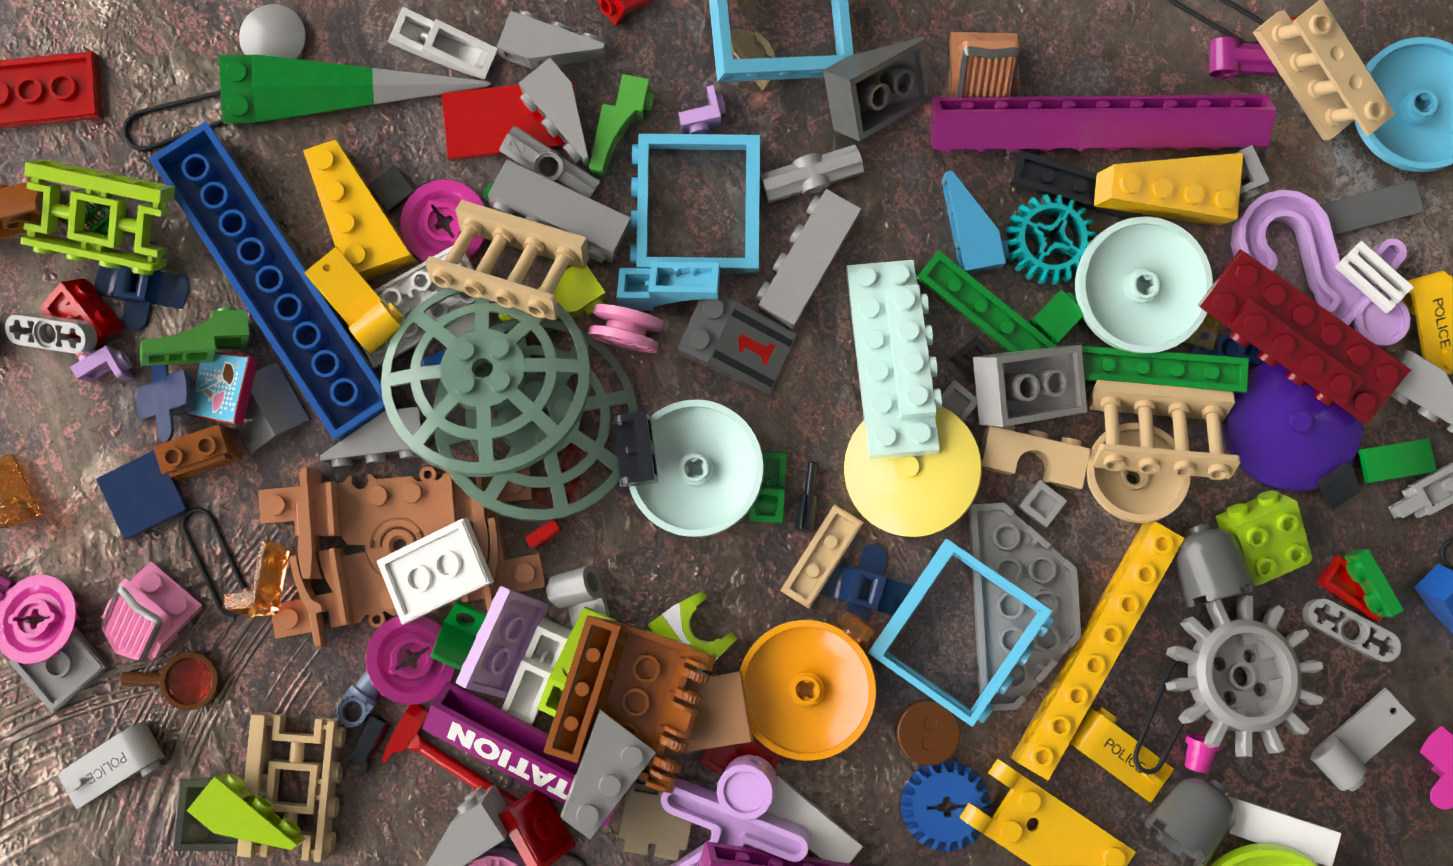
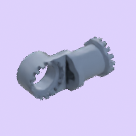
M366 671L356 685L352 684L336 707L337 720L345 727L363 725L367 721L370 711L377 703L376 697L379 691L375 686L371 685V679ZM353 701L359 703L362 707V716L355 722L349 721L344 714L346 706Z

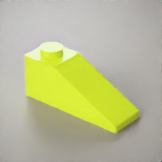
M587 264L584 269L571 266L565 270L553 292L556 301L571 317H580L585 313L588 316L592 315L595 304H604L603 301L608 298ZM498 315L503 323L517 320L507 315Z

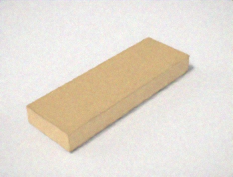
M834 504L780 591L810 609L864 522Z

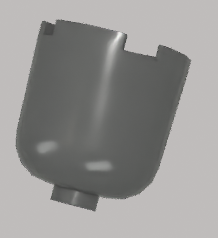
M1209 523L1188 529L1190 535L1184 538L1174 556L1187 609L1196 607V600L1201 599L1204 606L1205 603L1217 599L1223 601L1234 598L1237 594L1241 593V588L1245 589L1246 594L1256 591L1242 549L1234 534L1222 528L1210 529Z
M1188 778L1182 780L1173 788L1147 818L1145 826L1150 830L1154 827L1159 832L1156 839L1181 860L1184 861L1189 856L1196 860L1193 864L1194 866H1206L1232 830L1236 821V811L1232 802L1227 797L1229 794L1228 790L1222 784L1213 779L1207 782L1199 778Z

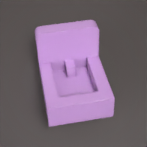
M713 85L707 86L708 106L678 112L682 134H705L709 132V128L721 126V114H726L722 94H715Z
M108 346L82 354L79 357V362L70 367L77 379L86 382H92L111 370L118 379L127 382L134 379L130 371L133 365L128 356L122 350L119 351Z

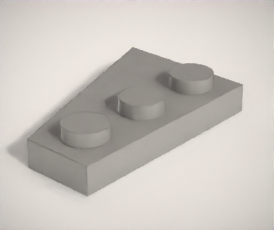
M600 708L596 714L590 738L585 745L579 769L574 776L561 813V818L588 839L593 837L656 753L651 747Z

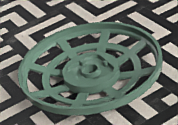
M446 288L426 299L415 308L402 322L388 345L381 375L382 398L388 418L401 440L413 453L427 463L444 471L468 477H492L510 474L529 467L548 456L564 442L575 428L585 409L590 391L591 367L588 349L582 333L571 315L558 302V316L571 333L577 349L578 359L556 358L552 341L540 325L547 318H537L514 307L505 308L498 303H490V300L485 298H476L475 304L455 309L441 317L438 321H435L425 312L441 301L463 293L459 290ZM490 313L507 315L519 320L520 323L507 334L489 329ZM475 314V330L457 338L445 328L448 324L459 318ZM415 323L425 330L426 333L422 336L415 349L411 361V369L391 373L396 349L404 334ZM532 331L543 347L545 358H524L518 343ZM434 338L447 347L441 364L421 367L425 352ZM488 363L492 365L493 370L489 376L480 378L474 375L475 369L480 364ZM546 372L543 387L536 400L532 402L521 392L525 384L527 373ZM557 373L578 374V385L574 399L565 417L557 425L542 411L553 394ZM441 379L448 394L433 409L425 397L421 381ZM411 383L415 401L427 418L414 435L406 428L397 413L391 387ZM512 402L523 412L519 417L508 423L492 427L491 411L501 409ZM459 405L464 409L476 412L477 428L459 426L446 420V417ZM532 421L547 435L540 443L523 453L507 459L494 461L493 439L511 435L526 427ZM437 428H439L443 432L457 438L478 441L479 462H467L449 458L431 450L425 444Z
M546 319L540 324L543 328H552L571 334L563 322ZM511 320L492 326L489 329L503 333L509 332L520 321ZM580 329L587 348L591 345L611 364L624 389L622 391L605 393L601 382L591 370L590 385L595 395L587 398L583 412L600 410V427L596 441L578 430L580 417L575 428L564 442L543 458L547 472L546 477L527 476L517 472L493 477L485 492L478 488L467 476L449 472L455 483L469 497L483 507L502 516L522 521L562 519L579 513L595 504L619 481L617 456L604 447L610 429L609 407L628 404L629 413L638 412L636 396L629 377L618 359L604 344L589 337L587 332ZM525 338L518 343L524 358H531L534 355L545 356L542 346H527ZM575 344L569 353L554 348L556 358L578 359ZM487 364L480 373L475 371L474 375L480 378L487 377L491 374L493 366ZM527 373L525 384L521 392L532 402L536 400L543 387L546 376L544 374ZM557 373L553 394L544 408L548 416L557 425L565 417L574 399L575 394L566 385L572 373ZM441 379L438 384L433 409L447 395ZM511 402L497 410L496 418L491 419L492 427L508 423L519 417L523 412ZM466 409V426L464 427L477 428L476 412ZM531 422L519 431L502 437L507 445L511 447L505 459L525 452L540 443L547 435L536 424ZM439 428L434 432L435 444L439 454L455 459L450 445L467 440L452 436ZM470 440L472 447L479 457L478 441ZM570 443L588 453L576 466L561 473L557 453L564 450ZM596 459L613 470L608 479L594 492L579 501L568 504L564 483L570 482L582 475L593 465ZM507 481L529 488L550 487L554 508H521L497 500Z

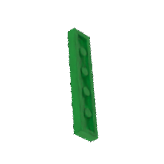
M940 250L934 254L916 277V279L1007 352L1058 347Z
M1082 346L1084 379L1086 382L1105 380L1232 391L1243 394L1247 392L1249 358L1173 352L1131 353L1117 348Z

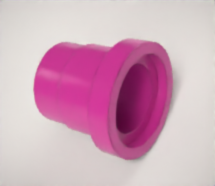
M1187 733L1185 742L1188 744L1184 766L1196 772L1210 773L1216 752L1220 751L1221 745L1209 748L1204 745L1205 735Z

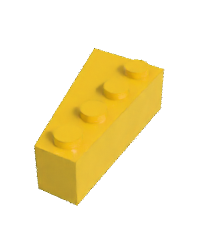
M336 139L303 150L335 247H338L365 280L418 263L351 158Z
M1243 153L1114 164L1097 173L1094 206L1214 227L1221 226L1238 219Z

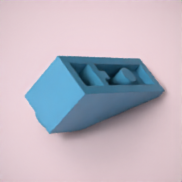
M953 171L946 172L941 181L959 267L969 275L1000 270L1006 263L1005 259L1009 258L1006 240L1001 239L999 229Z

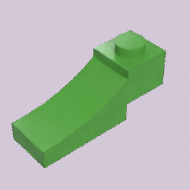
M622 74L616 106L602 104L589 165V171L592 176L605 179L611 157L623 135L637 120L644 121L646 111H652L655 91H650L649 79Z
M222 307L216 311H211L210 319L192 329L167 337L141 340V366L213 362L216 349L247 348L250 335L247 310Z

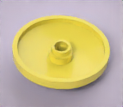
M945 407L936 409L935 415L940 449L938 454L869 460L864 421L853 434L845 455V482L849 495L858 511L876 527L900 536H928L941 532L955 524L973 504L982 478L980 450L976 439L967 425Z

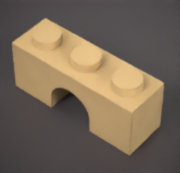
M1011 425L1005 427L989 426L985 428L980 454L982 470L1004 475L1015 474L1017 462L1022 454H1035L1044 464L1042 481L1045 484L1075 491L1083 488L1091 449L1081 447L1082 441L1062 437L1061 442L1048 439L1049 434L1042 431L1028 430V434L1015 432V426Z

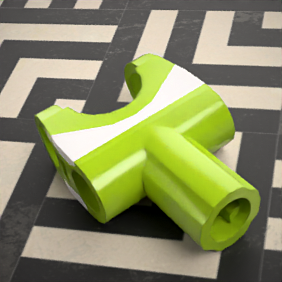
M703 590L674 605L648 624L652 632L716 655V660L738 639L733 631L723 638H717L713 641L701 640L693 634L690 627L691 616L697 609L696 606L708 598Z

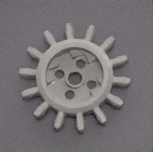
M1246 595L1237 598V618L1234 621H1230L1221 599L1205 603L1214 627L1207 630L1193 616L1183 619L1180 625L1197 641L1192 650L1184 646H1174L1167 648L1166 655L1174 660L1188 664V678H1175L1165 683L1167 691L1183 692L1190 689L1196 702L1193 706L1184 710L1178 717L1182 724L1198 721L1203 715L1210 719L1213 723L1204 741V745L1209 748L1219 747L1224 740L1227 730L1235 732L1236 757H1252L1253 732L1260 733L1269 754L1285 751L1276 726L1283 723L1295 735L1307 734L1310 728L1293 710L1297 702L1305 706L1319 705L1323 702L1322 696L1301 688V674H1313L1322 670V662L1307 660L1299 663L1293 650L1309 637V632L1306 629L1294 631L1284 638L1276 631L1285 611L1280 605L1269 608L1262 622L1254 621L1253 596ZM1245 651L1249 652L1251 656L1249 663L1243 657ZM1214 659H1217L1220 663L1218 671L1215 669ZM1237 667L1242 668L1247 675V682L1243 687L1236 684L1233 678L1234 670ZM1256 684L1261 688L1260 696H1257L1254 692ZM1225 692L1230 695L1231 700L1229 704L1225 702L1223 696Z

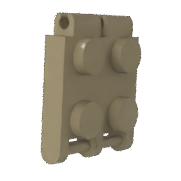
M692 779L691 783L698 785L699 780ZM635 780L626 792L618 836L620 839H625L623 851L647 856L649 844L656 845L654 857L678 861L680 849L687 851L692 822L666 812L661 805V795L663 792L645 786L646 783H639Z

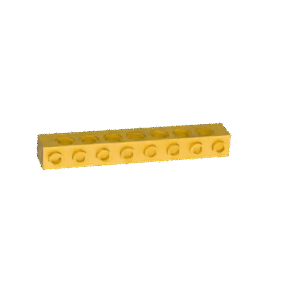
M1156 521L1142 524L1084 626L1081 638L1071 649L1010 757L1011 759L1044 779H1050L1181 546L1184 537Z

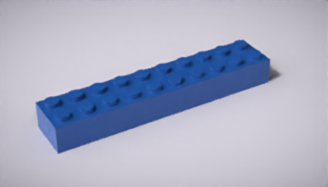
M205 121L149 158L150 162L166 185L175 186L174 198L332 438L340 442L383 411H386L382 398L380 374L373 368L364 350L349 330L343 318L304 274L309 267L220 133ZM392 394L395 407L397 408L400 404Z

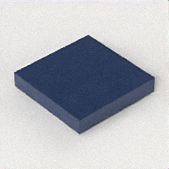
M154 450L96 478L124 540H129L189 510L177 481L174 478H170L169 475L161 474Z

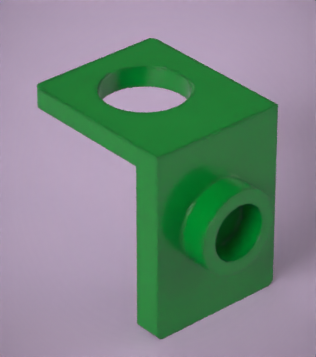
M457 600L442 623L430 657L461 671L474 638L481 628L487 613ZM457 614H470L474 617L475 622L465 623L457 617Z

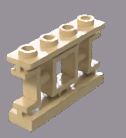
M272 712L252 714L244 782L247 784L245 789L255 797L261 796L268 800L274 807L272 811L284 812V818L290 819L295 824L298 821V813L313 815L318 812L317 832L301 831L299 833L306 839L303 842L301 860L309 861L311 859L314 862H323L329 857V853L334 852L336 845V832H332V822L339 812L340 800L339 797H335L336 783H340L343 773L341 762L338 761L339 750L344 747L346 741V727H342L337 718L319 717L315 719L314 734L285 732L286 714H275ZM272 740L291 742L289 760L274 759L270 761ZM325 742L323 763L304 761L305 743L321 744ZM281 769L310 772L307 803L278 801ZM238 839L237 857L251 858L254 855L268 857L273 853V846Z

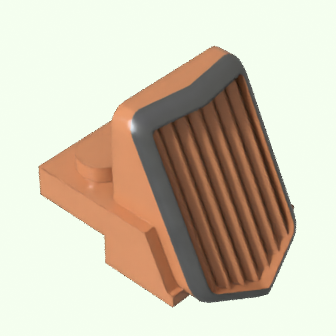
M951 32L949 39V97H1017L1020 81V43L1018 42V33Z

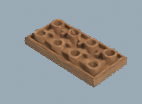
M742 671L710 676L707 684H700L692 681V679L687 680L685 688L699 693V695L703 696V701L701 705L686 701L687 704L699 709L691 738L677 737L689 744L686 752L753 741ZM666 746L664 756L684 752H677Z

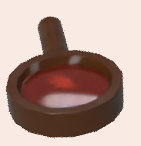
M196 651L181 653L171 658L163 667L161 673L123 672L121 675V684L123 686L160 687L162 695L169 704L185 711L200 709L211 703L218 695L222 683L221 670L215 660L205 653Z

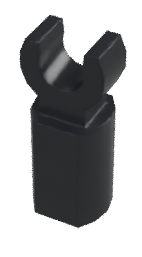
M370 714L353 745L355 747L354 752L347 754L343 758L341 767L347 768L352 759H356L361 764L356 776L362 777L370 768L369 757L370 755H375L391 723L376 714Z

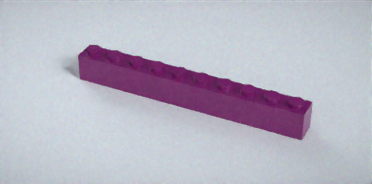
M1268 95L932 97L929 135L932 148L943 152H953L956 149H972L978 152H985L989 149H1006L1014 152L1022 149L1053 151L1056 148H1072L1077 151H1086L1090 148H1106L1118 151L1123 148L1154 150L1172 147L1176 150H1186L1189 147H1205L1211 150H1219L1223 147H1239L1244 149L1251 145L1254 148L1269 146L1277 109Z

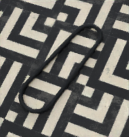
M221 90L135 111L128 116L122 128L126 143L135 150L150 151L176 141L190 131L149 146H138L130 140L128 127L130 122L139 115L220 96ZM220 119L209 124L212 127L223 124V121Z
M1174 659L1167 668L1133 753V762L1136 768L1141 773L1147 775L1155 774L1161 769L1185 723L1182 724L1180 721L1156 767L1145 769L1140 765L1138 759L1139 751L1165 690V683L1168 682L1175 665L1180 662ZM1194 698L1192 699L1188 708H1190L1196 703Z

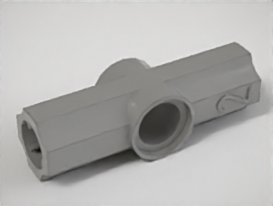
M515 125L507 134L499 149L500 152L528 170L588 198H591L600 183L599 179L566 159L559 151L552 150ZM546 156L553 157L558 162L559 169L554 175H549L542 169V160Z
M852 145L823 155L811 153L794 160L791 165L760 174V181L767 202L772 203L801 193L803 195H812L829 188L833 183L862 175L864 169L860 152L856 145Z

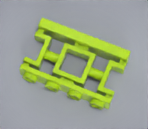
M46 159L25 162L24 176L31 177V181L27 182V189L43 192L41 221L33 220L24 223V230H27V235L21 237V244L32 246L33 251L37 253L54 254L55 251L65 253L66 258L70 260L87 261L88 258L99 260V265L103 267L119 268L121 265L132 267V272L142 275H152L154 271L166 267L167 260L162 259L163 255L166 254V247L150 244L152 216L162 217L170 214L168 201L174 200L175 186ZM46 180L85 188L86 190L78 189L71 191L70 206L59 204L61 185L46 182ZM113 194L152 202L153 204L144 203L138 205L137 220L126 218L127 198L113 196ZM86 201L111 206L108 235L84 231ZM58 217L69 219L67 239L47 235L57 232ZM124 231L135 233L134 253L113 249L123 245Z

